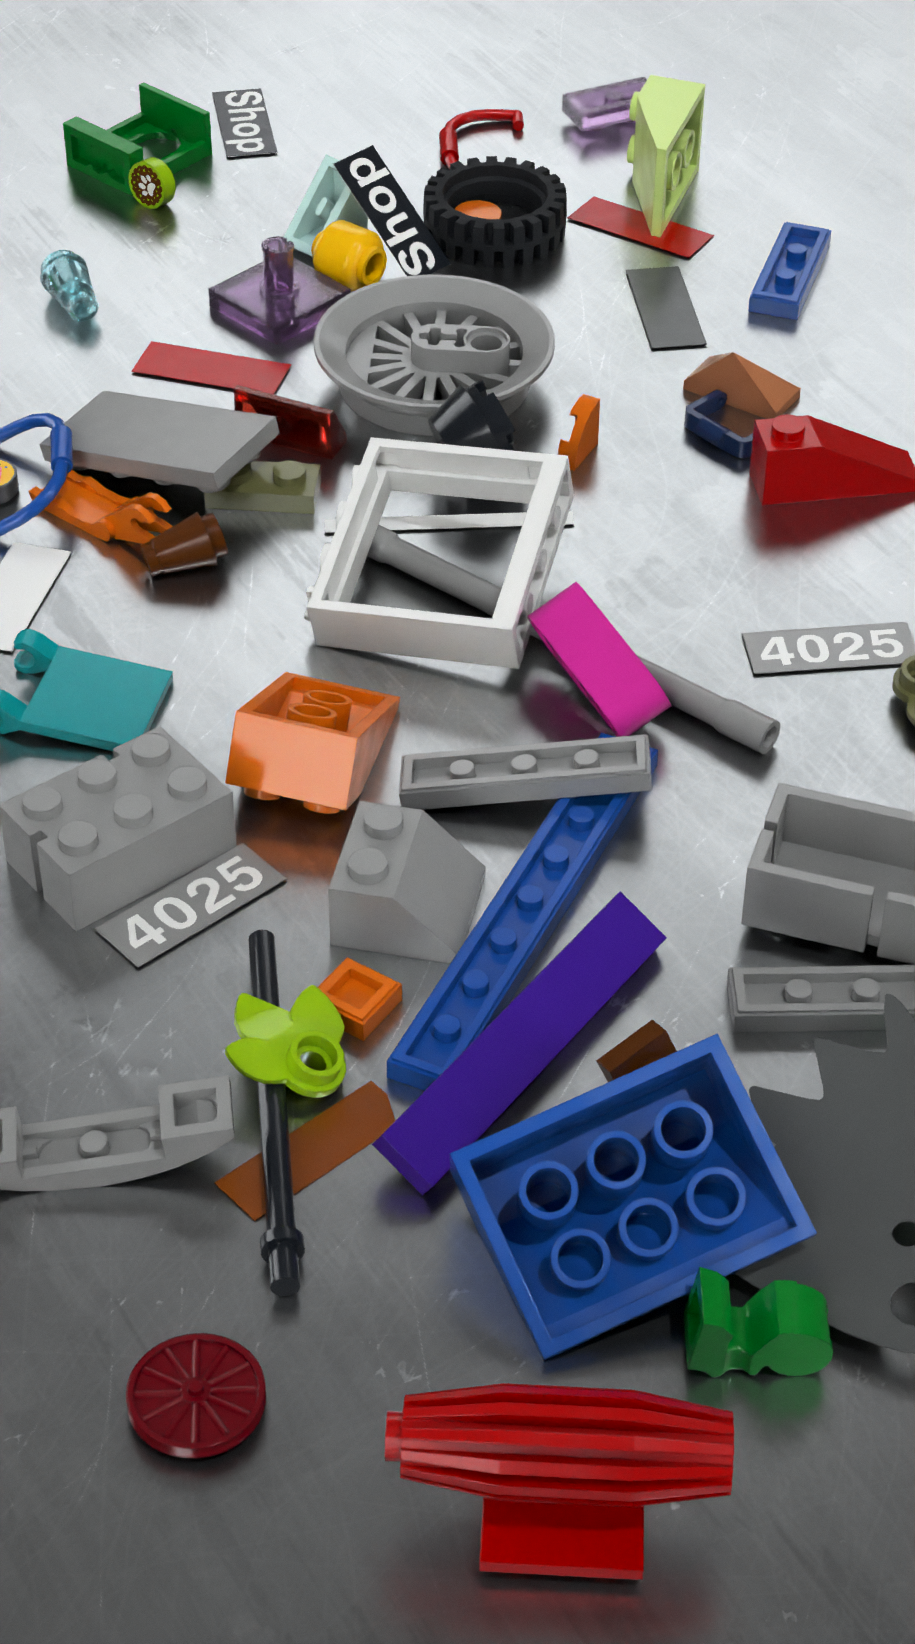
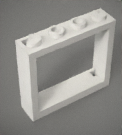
M371 437L361 464L354 465L352 488L347 501H341L338 506L336 530L331 543H325L322 548L320 573L315 586H309L306 590L308 604L304 618L311 622L317 646L519 669L532 630V625L527 616L539 608L574 497L568 456ZM391 490L529 504L492 618L350 603Z

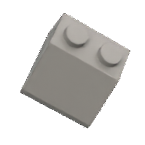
M359 801L328 888L330 945L450 964L467 939L485 879L486 866L424 810Z

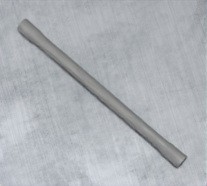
M378 525L367 557L379 563H387L493 616L502 588L399 538L395 532ZM532 627L530 635L541 640ZM638 656L661 686L672 706L712 725L719 733L761 754H766L775 744L780 733L779 721L741 702L723 698Z

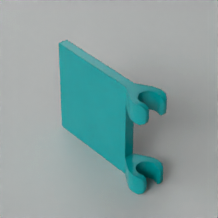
M24 629L17 634L14 640V648L23 650L18 652L15 657L14 667L17 671L25 674L46 672L28 706L12 694L0 689V734L22 730L113 751V748L149 731L173 681V671L62 647L38 631Z

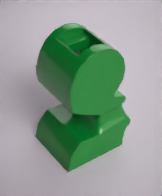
M699 1267L683 1313L688 1370L706 1372L711 1377L716 1378L730 1369L744 1370L749 1375H756L764 1366H769L772 1370L782 1375L805 1376L818 1372L832 1360L833 1346L828 1324V1305L826 1298L821 1292L804 1284H797V1281L774 1280L750 1298L743 1307L731 1306L729 1281L716 1271Z

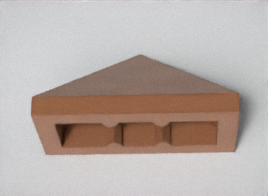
M734 352L709 356L684 380L683 385L684 390L701 396H706L715 390H721L727 394L726 405L765 419L783 415L800 398L801 388Z

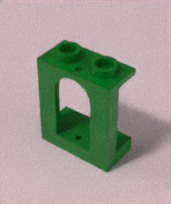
M144 82L139 84L141 112L105 130L77 116L63 123L67 166L132 197L133 194L128 179L129 172L135 163L144 160L143 147L138 144L151 139H168L179 144L178 149L160 159L166 163L173 175L212 154L210 112Z

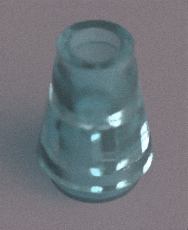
M58 250L48 255L41 265L40 282L42 287L62 306L73 320L83 322L93 318L98 311L99 305L84 258L70 250Z

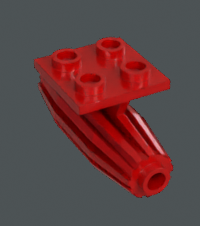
M501 1383L409 1394L404 1397L403 1412L387 1411L385 1461L400 1462L401 1479L483 1497L479 1571L643 1580L644 1506L731 1495L734 1468V1416L732 1411L628 1389Z

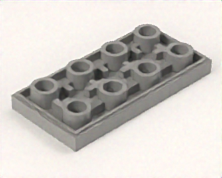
M104 390L65 422V426H68L72 431V470L93 469L110 472L117 478L134 476L154 480L159 485L181 484L198 487L201 492L213 493L225 489L230 484V479L247 463L258 459L261 451L280 433L276 416ZM49 436L39 445L44 461L51 462Z

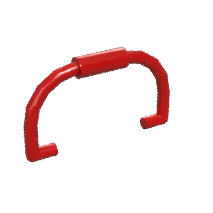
M482 109L456 115L439 132L441 162L450 170V164L459 161L456 130L462 125L477 121H512L513 129L521 131L524 128L522 112L509 109Z

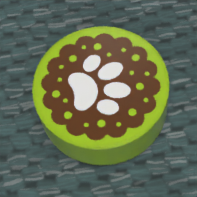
M150 157L135 163L131 167L128 178L129 186L133 196L142 206L155 209L169 203L173 199L176 184L173 173L166 163L158 158Z

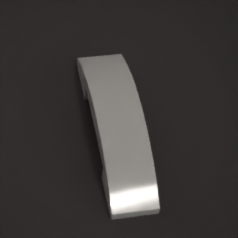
M229 1075L158 1085L159 1105L22 1125L17 1106L1 1108L0 1190L58 1191L124 1183L174 1169L217 1150L235 1138Z

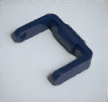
M715 390L686 406L684 426L688 430L735 457L748 458L751 456L753 433L743 438L707 417L725 405L727 400L726 393L721 390Z

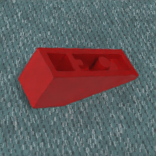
M785 414L775 418L754 420L749 474L762 506L915 492V466L906 450L809 415L795 416Z

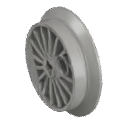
M427 274L404 276L383 280L357 289L338 300L323 314L314 333V351L320 367L332 381L339 385L343 399L354 412L369 422L386 429L424 436H433L428 419L457 387L461 385L465 389L481 379L487 388V395L493 392L507 416L511 415L526 399L530 385L538 380L549 367L555 350V335L552 325L542 310L533 302L501 285L456 275ZM436 393H439L442 400H435Z

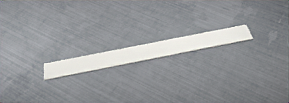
M569 511L565 525H574L572 511ZM527 512L381 517L379 525L391 531L514 527L523 525ZM324 519L325 533L335 532L336 519Z

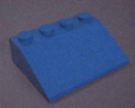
M718 1033L450 1153V1172L477 1231L543 1361L690 1294L699 1267L716 1271L725 1278L817 1234Z

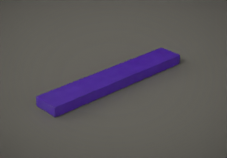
M621 891L617 893L372 1145L423 1196L450 1169V1153L474 1143L667 937Z

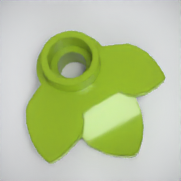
M315 985L307 987L298 996L290 1011L247 993H241L238 996L234 1012V1025L241 1039L228 1045L224 1053L241 1074L263 1084H285L294 1092L311 1098L328 1096L339 1088L346 1073L344 1052L339 1044L345 1026L334 1004Z

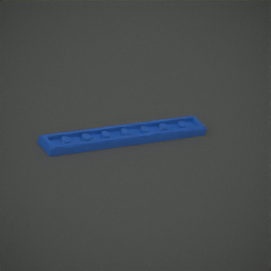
M601 733L598 738H609L615 736ZM650 747L652 775L657 767L658 750ZM641 792L558 798L388 1058L387 1078L425 1091L509 1005Z

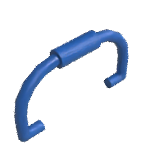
M51 413L31 414L0 428V444L35 427L51 428V469L53 471L52 478L44 490L31 503L0 521V536L20 527L40 514L55 499L66 481L67 474L73 468L72 431L68 426H65L61 418Z

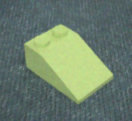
M650 75L641 91H635L632 96L629 117L630 120L636 121L635 134L631 136L628 145L627 162L633 164L632 183L651 236H662L699 171L705 84Z

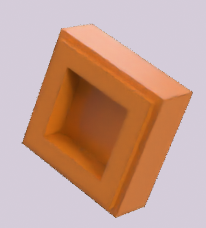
M348 957L317 987L330 999L341 1015L345 1026L344 1032L362 1041H365L402 1001L401 983Z

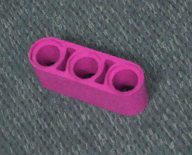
M574 582L527 616L543 643L617 737L632 735L672 706L665 692L650 671L579 583Z

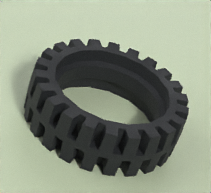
M486 156V162H480L475 157L467 159L466 166L457 161L450 164V170L444 167L438 170L436 176H431L428 184L425 185L423 203L424 224L442 251L446 252L447 258L456 261L463 257V264L474 266L477 261H483V267L494 268V262H501L503 268L514 267V260H518L522 265L533 262V256L541 260L548 256V250L554 252L559 247V242H563L567 218L566 187L564 183H560V178L556 174L550 175L548 168L540 166L535 169V163L527 160L519 165L517 164V158L506 157L504 162H497V156ZM482 200L493 204L500 203L519 206L532 213L512 219H484L466 215L455 210V208L467 201Z

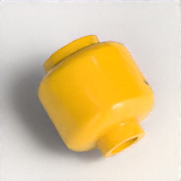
M338 220L330 223L323 231L319 232L312 243L311 252L314 270L318 277L325 282L347 291H355L378 282L384 274L387 256L384 251L383 242L377 233L349 221Z

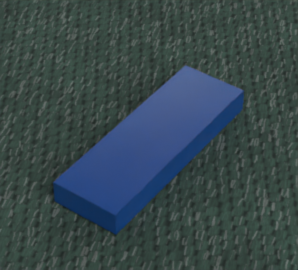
M784 222L751 292L748 312L798 320L830 247L832 230Z

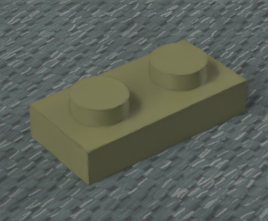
M295 460L281 462L252 461L247 463L230 479L231 482L225 489L213 493L204 492L205 508L314 514L321 484L320 464L301 463Z

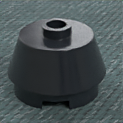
M482 379L465 389L459 385L428 419L430 429L438 444L515 451L512 444L516 443L513 435L515 429L495 394L492 392L487 395V388Z

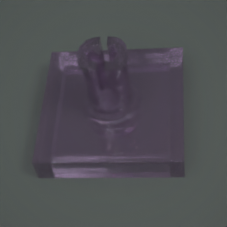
M280 236L270 237L262 242L263 262L208 289L209 305L276 345L317 325L323 314L334 303L351 293V289L293 257V242H287V238Z

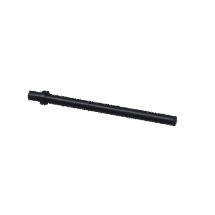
M257 930L251 933L248 939L252 996L280 1007L275 936L268 930ZM257 1082L267 1231L260 1238L261 1256L269 1263L271 1291L278 1296H290L297 1293L300 1289L298 1260L304 1256L305 1243L302 1232L296 1229L286 1085Z

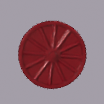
M207 1333L177 1336L153 1347L141 1357L133 1368L126 1386L128 1416L131 1425L140 1438L162 1453L181 1458L214 1456L240 1444L259 1424L266 1405L264 1373L253 1354L234 1340Z

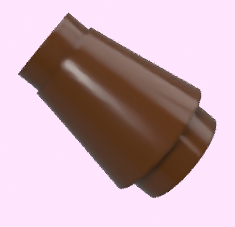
M196 512L152 538L150 542L140 545L143 559L151 577L216 566L217 559L229 555L222 530L213 512L201 517Z

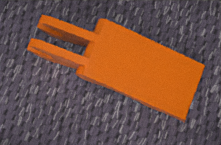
M73 470L67 474L66 481L55 499L44 509L106 542L115 538L144 544L150 542L155 537L149 531L163 533L173 527L154 513L153 508L164 513L172 510L167 501L159 494L149 492L141 497L135 496L130 499L105 488L91 476H81ZM35 486L28 491L32 501L44 488L39 489Z

